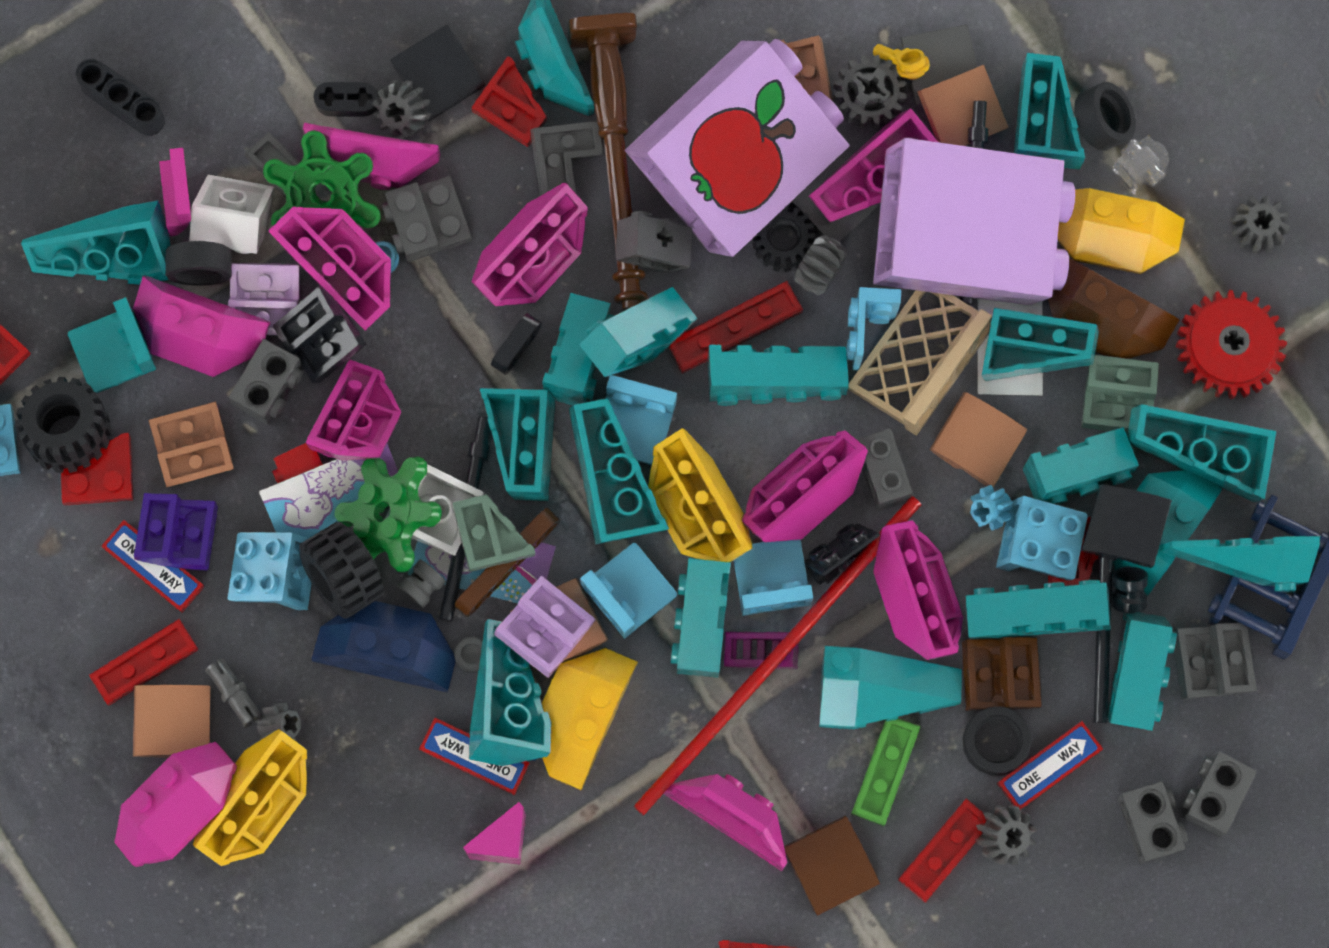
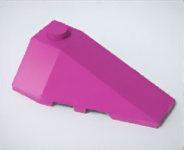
M912 109L899 113L809 195L810 199L829 222L881 202L886 149L904 138L938 142Z

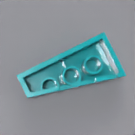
M1143 404L1132 408L1127 433L1131 445L1181 469L1196 474L1253 503L1265 500L1276 431Z

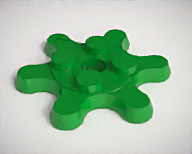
M312 130L302 137L301 145L304 156L299 164L289 165L282 160L271 159L264 165L263 174L266 180L281 187L286 194L285 205L275 211L271 217L272 226L292 207L343 209L355 223L364 228H373L380 221L381 214L378 207L363 200L358 192L360 180L369 176L373 170V161L365 153H355L343 162L336 161L328 153L325 136L319 131ZM319 183L327 186L332 191L330 200H321L316 195L315 189Z
M419 456L406 459L398 473L394 476L388 474L386 463L383 459H366L361 466V473L365 484L359 489L358 500L340 503L335 509L336 520L347 527L353 526V532L365 545L373 560L378 554L387 552L391 566L398 572L408 571L414 563L415 556L411 548V537L415 530L424 526L434 527L442 516L441 506L437 502H423L418 496L419 484L425 477L428 467L427 462ZM390 506V514L383 521V517L379 513H383L385 508Z

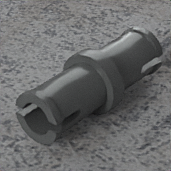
M224 658L218 659L216 661L218 665L215 666L212 663L206 668L205 672L211 677L222 693L220 698L224 704L231 706L244 728L252 726L250 721L253 720L256 723L263 714L247 694L248 688L245 683L237 680Z

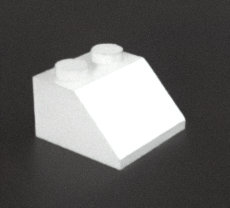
M207 175L192 204L189 241L216 242L229 247L237 253L257 254L265 236L274 186Z
M427 464V473L419 484L418 496L423 502H437L441 506L442 516L434 527L424 526L416 529L411 538L455 556L461 544V538L452 503L482 496L484 492ZM389 508V511H388V513H387L385 519L388 518V516H389V514H390V508Z

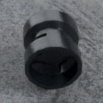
M1125 566L1114 570L1113 586L1116 588V591L1112 594V607L1115 610L1123 613H1138L1146 609L1147 594L1144 592V589L1148 585V573L1144 569Z

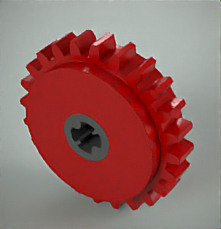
M1229 290L1226 297L1222 298L1220 292L1217 291L1213 295L1212 302L1208 297L1204 296L1200 301L1201 307L1194 304L1189 310L1192 316L1186 314L1181 322L1187 327H1180L1178 329L1177 335L1184 339L1178 340L1176 348L1184 349V352L1177 359L1178 361H1187L1188 363L1183 370L1184 374L1190 372L1195 374L1191 383L1196 384L1200 380L1205 383L1203 392L1206 393L1212 387L1216 389L1215 396L1218 398L1224 391H1228L1229 399H1234L1237 391H1240L1243 398H1246L1250 394V388L1256 393L1260 392L1263 388L1261 381L1269 385L1273 380L1271 374L1277 375L1281 370V367L1275 362H1283L1286 358L1284 353L1279 352V350L1284 349L1287 345V341L1279 340L1285 329L1275 327L1279 316L1269 317L1267 313L1271 306L1268 304L1260 308L1258 306L1259 297H1255L1250 302L1247 301V292L1243 291L1239 298H1235L1233 290ZM1227 339H1231L1232 345L1237 346L1235 350H1231L1230 344H1225Z

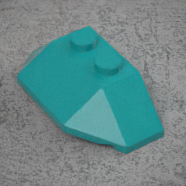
M530 0L518 27L519 40L515 41V45L521 60L528 59L532 70L527 72L534 90L540 88L546 100L586 116L593 115V99L551 1Z
M1180 470L1148 474L1136 491L1172 500L1160 542L1161 545L1170 541L1188 540L1213 505L1222 488L1196 474ZM1159 546L1152 569L1121 559H1117L1113 563L1115 570L1125 566L1144 569L1148 573V585L1144 589L1148 596L1176 557L1160 552Z

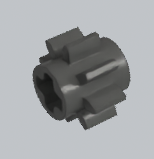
M287 703L264 707L262 709L264 715L257 721L260 739L262 740L280 729L296 741L294 736L301 729L298 712L288 710Z

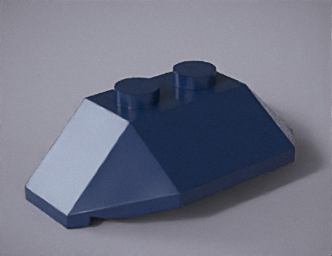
M374 601L349 618L345 619L337 615L321 626L311 658L313 662L447 693L456 664L453 651L430 613Z

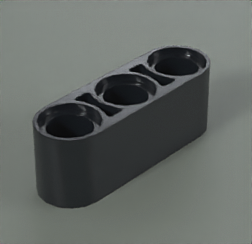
M86 59L78 64L75 76L86 96L141 134L153 136L163 129L165 118L159 103L153 97L96 59ZM91 74L101 75L96 83L88 84L85 82ZM117 93H128L124 101L120 103L112 101ZM146 111L156 112L154 118L149 121L139 120L141 114Z

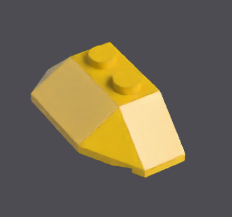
M1091 188L1075 189V203L1072 215L1067 223L1059 222L1057 240L1075 261L1142 274L1179 252L1185 219L1157 202Z
M681 428L653 447L652 456L654 457L648 487L655 497L658 509L669 527L668 532L680 553L695 559L732 562L753 549L749 529L742 522L744 515L742 509L714 460L684 428Z
M604 648L559 665L542 701L544 712H548L551 720V751L547 757H542L549 777L582 790L638 664L637 661Z
M280 729L244 750L235 763L237 768L235 774L232 775L231 787L224 808L195 836L193 846L220 866L264 853L306 796L307 771L305 759H307V750Z

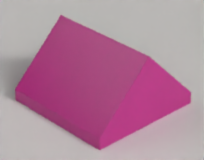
M518 802L463 847L470 860L521 864L526 817L522 804Z

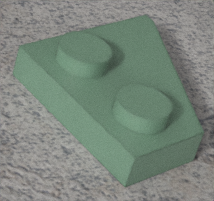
M487 494L452 503L469 572L535 556L534 547L528 544L515 530L516 527L507 517L500 513L496 504Z

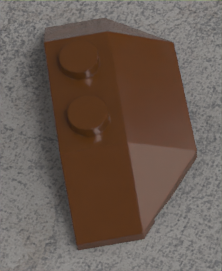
M1069 258L1068 276L1064 287L1061 290H1053L1052 297L1048 299L1052 317L1097 324L1099 335L1096 352L1109 357L1130 359L1164 349L1180 320Z

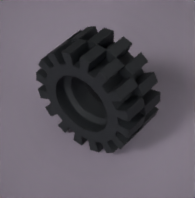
M789 205L753 237V249H756L757 258H762L763 264L766 267L769 264L772 265L775 271H779V268H785V272L791 271L793 266L797 269L810 246L815 241L814 225L812 222L809 223V216L806 213L801 215L800 209L794 207V210H789ZM779 227L792 229L797 236L795 246L788 250L776 248L770 238L775 229Z

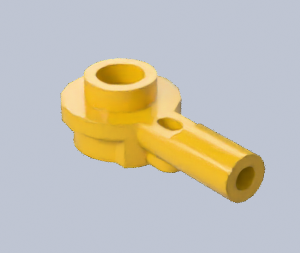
M877 44L873 49L874 56L879 55L880 59L884 61L891 60L892 64L896 65L898 75L910 80L918 79L929 70V59L922 50L909 48L902 51L899 49L893 50L882 44Z

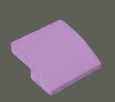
M232 263L228 306L270 321L267 335H277L273 325L299 304L300 265Z
M540 576L521 597L514 610L496 628L494 635L549 678L586 634L596 619L543 576Z

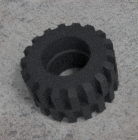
M58 377L57 382L53 383L51 379L43 381L44 386L38 388L36 385L31 389L33 394L30 397L25 395L21 400L24 407L18 408L16 413L19 419L16 421L19 436L36 463L39 462L42 468L49 470L52 467L56 473H63L64 468H68L70 473L77 472V467L83 465L85 469L91 465L89 461L92 458L98 460L102 456L101 448L107 449L109 440L107 436H111L112 430L109 425L111 422L99 396L87 383L82 385L80 380L72 378L68 382L66 377ZM66 416L80 417L77 424L71 430L63 434H48L51 426L57 420Z
M335 522L300 543V558L308 578L327 606L342 618H349L384 595L382 578L372 556L358 536L343 523Z

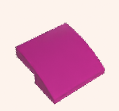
M183 148L169 149L170 160L159 161L166 226L170 236L179 235L191 222Z

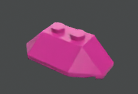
M304 122V134L312 130L321 132L326 138L328 153L336 161H346L353 154L361 152L370 156L373 161V170L369 176L363 178L360 182L370 183L371 187L379 190H390L391 187L400 188L437 164L440 160L439 145Z
M562 183L527 203L481 252L471 282L494 306L536 303L581 254L588 207L567 183Z
M292 207L268 230L290 256L320 287H323L338 302L342 309L364 331L390 308L391 259L343 209Z
M146 275L142 277L133 307L150 354L212 377L251 359L262 340L266 339L271 323L270 321Z
M349 359L307 437L306 444L309 449L341 461L380 458L401 415L391 390L385 384V377L382 371Z
M845 430L837 432L836 436L822 437L802 444L752 488L742 522L763 542L803 539L853 495L868 450Z
M913 520L886 525L882 528L873 573L895 638L927 660L958 653V641L961 636L963 615L941 552L926 535L918 530V526Z
M216 742L172 754L121 805L115 844L135 867L173 859L224 808L231 787L232 775L235 774L237 765Z
M714 774L675 782L666 790L664 795L769 864L783 871L787 864L778 816L772 810L774 804L757 793L752 797L742 791L744 785L729 774H726L724 778Z

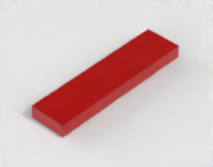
M785 281L682 333L668 349L683 374L707 362L709 345H721L722 352H727L737 345L803 313V308L788 281Z

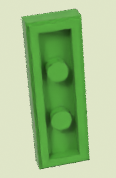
M899 718L888 722L885 720L851 815L885 826L920 726Z

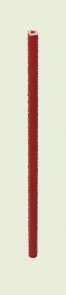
M911 496L886 525L907 522L922 506L921 503ZM882 529L879 532L880 536L862 550L633 807L644 816L877 556Z

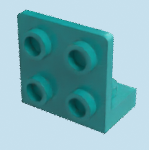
M126 297L113 302L117 312L68 332V337L86 382L96 393L157 369L133 309Z

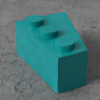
M1026 54L1021 72L1014 153L1064 160V168L1080 170L1086 157L1084 149L1081 147L1077 131L1078 125L1073 114L1070 102L1071 96L1060 56Z
M671 287L606 321L603 319L596 321L586 330L588 336L579 345L603 376L606 377L653 362L698 318L676 290Z
M570 293L560 324L556 346H553L551 353L552 361L548 373H545L542 381L543 390H548L555 401L575 405L585 403L586 399H593L597 386V380L592 379L595 364L579 344L588 336L586 330L600 319L606 321L615 316L610 314L611 303Z
M994 308L982 377L985 381L1093 365L1099 335L1097 324Z
M480 388L506 492L514 500L548 501L555 413L554 397L548 390Z
M1124 427L1088 437L1084 442L1069 446L1068 443L1058 446V451L1042 456L1041 452L1033 453L1024 465L1023 472L1034 499L1062 505L1068 501L1067 496L1079 492L1080 496L1083 497L1099 491V485L1112 481L1113 485H1118L1132 479L1131 473H1134L1139 464Z
M688 558L687 574H680L678 595H685L683 609L676 608L674 629H680L681 635L680 643H673L671 664H677V674L719 677L730 562Z
M1141 612L1123 613L1122 620L1126 621L1123 640L1119 641L1117 652L1120 653L1117 671L1113 677L1108 719L1112 724L1153 731L1154 721L1160 722L1162 717L1163 701L1158 700L1161 687L1166 688L1168 685L1170 667L1165 666L1167 654H1173L1175 650L1177 633L1172 632L1173 627L1166 617Z

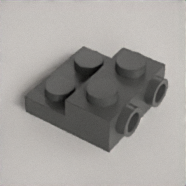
M451 176L420 186L416 182L385 192L387 202L381 203L387 223L394 221L397 233L392 234L393 242L398 254L405 253L407 262L472 242V237Z

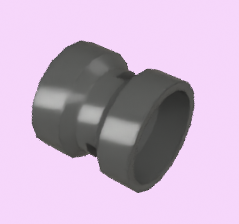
M420 559L414 565L413 573L409 577L403 578L397 587L415 604L424 608L430 601V595L433 591L440 590L446 581L430 565Z

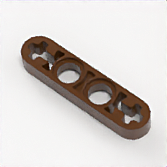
M545 508L520 535L528 544H531L536 549L556 528L561 519L549 508ZM525 559L486 568L461 594L454 606L466 617L471 616Z

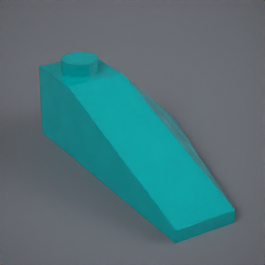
M487 619L484 628L470 725L469 760L506 766L547 757L551 751V720L548 712H544L539 697L542 694L540 685L534 681L530 663L494 635L496 628L502 622Z

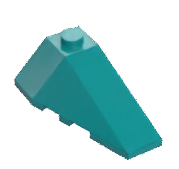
M159 200L118 208L23 239L21 242L31 271L34 273L73 277L75 274L96 276V280L107 281L108 278L128 280V284L140 285L144 275L159 281L169 280L166 276V250L170 246V234Z
M1320 536L1273 537V539L1259 540V543H1254L1252 538L1226 540L1225 543H1220V540L1170 541L1160 545V552L1262 586H1275V592L1296 591V585L1309 582L1320 545Z
M825 646L821 670L819 727L855 730L877 721L886 720L888 722L898 719V716L915 712L921 714L961 704L962 669L862 648Z

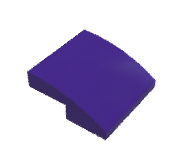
M144 493L134 559L160 566L209 570L218 511L216 502L181 500L178 494Z

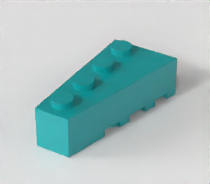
M709 345L707 359L710 402L717 401V405L732 406L738 404V400H752L753 404H768L774 398H786L787 402L797 403L806 401L807 397L820 396L823 401H834L841 399V395H847L849 382L846 347L802 346L798 348V353H791V348L785 346H771L764 349L763 352H757L755 349H752V345H737L734 350L722 352L721 345Z
M608 398L575 404L568 408L595 543L601 544L668 530L669 527L658 509L655 497L642 475L639 463L626 441L627 438Z
M1100 580L1079 581V585L1065 586L1064 582L1043 584L1044 588L1030 589L1029 585L1009 586V592L995 593L994 588L973 589L974 595L966 596L968 636L970 639H990L1111 630L1106 582L1100 583Z

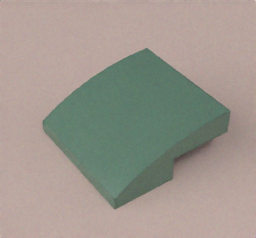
M1095 355L1093 365H1089L1087 370L1081 428L1112 431L1124 427L1125 432L1128 433L1132 408L1141 404L1154 407V399L1157 394L1159 363Z

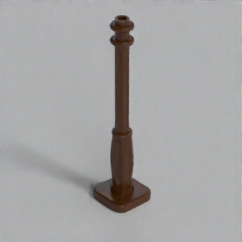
M634 13L582 16L568 21L569 45L573 48H587L588 51H591L592 98L599 127L598 135L604 139L615 249L617 221L630 217L632 213L627 158L624 151V136L629 131L627 128V96L625 77L618 48L622 44L631 43L636 39L637 19ZM617 261L618 271L612 275V279L614 282L619 283L620 293L614 297V301L622 305V310L625 311L648 299V294L640 289V280L645 278L646 273L638 269L636 265Z

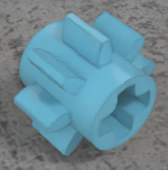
M988 485L980 489V493L970 498L973 502L970 514H972L979 527L989 523L990 529L995 530L1002 527L1004 522L1013 518L1010 514L1013 501L1005 493L1004 488L994 492L992 485Z

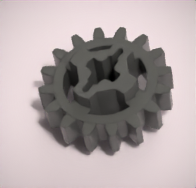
M862 55L860 64L851 59L848 62L849 71L843 68L839 70L838 76L841 80H835L833 89L839 92L834 94L833 100L837 103L842 102L839 110L842 114L849 113L848 123L851 124L856 119H859L860 128L864 129L867 122H872L873 127L877 129L881 119L888 124L892 121L891 113L895 115L901 113L902 107L899 104H903L906 101L907 95L902 93V91L906 89L907 83L906 81H898L901 76L898 75L897 70L893 72L890 70L891 60H888L883 65L880 64L879 55L874 57L873 62H868L866 55ZM886 80L891 86L892 96L890 95V91L885 89ZM848 87L850 92L855 95L854 103L849 98ZM871 88L876 90V92H872L869 95L864 93V91L868 92Z

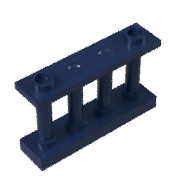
M1271 495L1265 502L1259 501L1250 518L1255 521V524L1248 538H1252L1254 543H1259L1258 539L1266 523L1292 536H1320L1318 554L1309 582L1304 583L1299 594L1294 592L1291 595L1287 592H1275V586H1262L1230 575L1222 595L1216 592L1207 611L1212 613L1208 623L1211 625L1217 624L1225 615L1272 638L1271 642L1276 644L1272 654L1285 660L1292 654L1329 574V531L1328 533L1322 531L1320 534L1272 511L1278 497ZM1237 584L1286 607L1285 611L1290 613L1285 625L1280 623L1277 626L1230 603Z

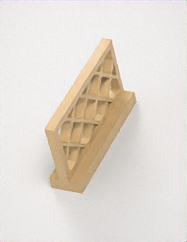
M915 290L849 382L848 388L849 391L904 424L905 429L916 436L989 335L992 315L983 309L978 311L957 297L948 294L930 292L939 298L941 308L921 311L919 301L926 291ZM944 301L950 304L951 306L945 307ZM916 306L917 312L911 313ZM961 311L970 317L964 326L949 329L947 313ZM942 315L945 330L925 334L922 318ZM919 319L921 335L901 338L900 327L902 324ZM897 333V338H898V339L892 340V338H893V337L895 336V334ZM952 335H957V336L955 337V339L953 340V342H952L951 336H952ZM947 337L949 347L945 353L930 356L927 340ZM923 341L926 357L906 361L903 345ZM899 346L902 362L882 366L880 355L884 349ZM877 361L878 367H872L874 363ZM938 362L936 366L932 369L931 363ZM928 364L929 375L926 380L910 383L907 368ZM904 368L907 384L886 388L883 372ZM880 373L883 389L868 392L859 386L865 376ZM918 389L916 394L913 396L912 390ZM908 391L910 402L903 412L890 405L888 395ZM884 396L885 402L879 399L878 397Z

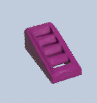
M725 632L724 667L758 668L766 659V641H772L773 651L789 632ZM737 640H743V659H737ZM752 641H757V659H751ZM799 643L786 656V660H783L776 669H798Z

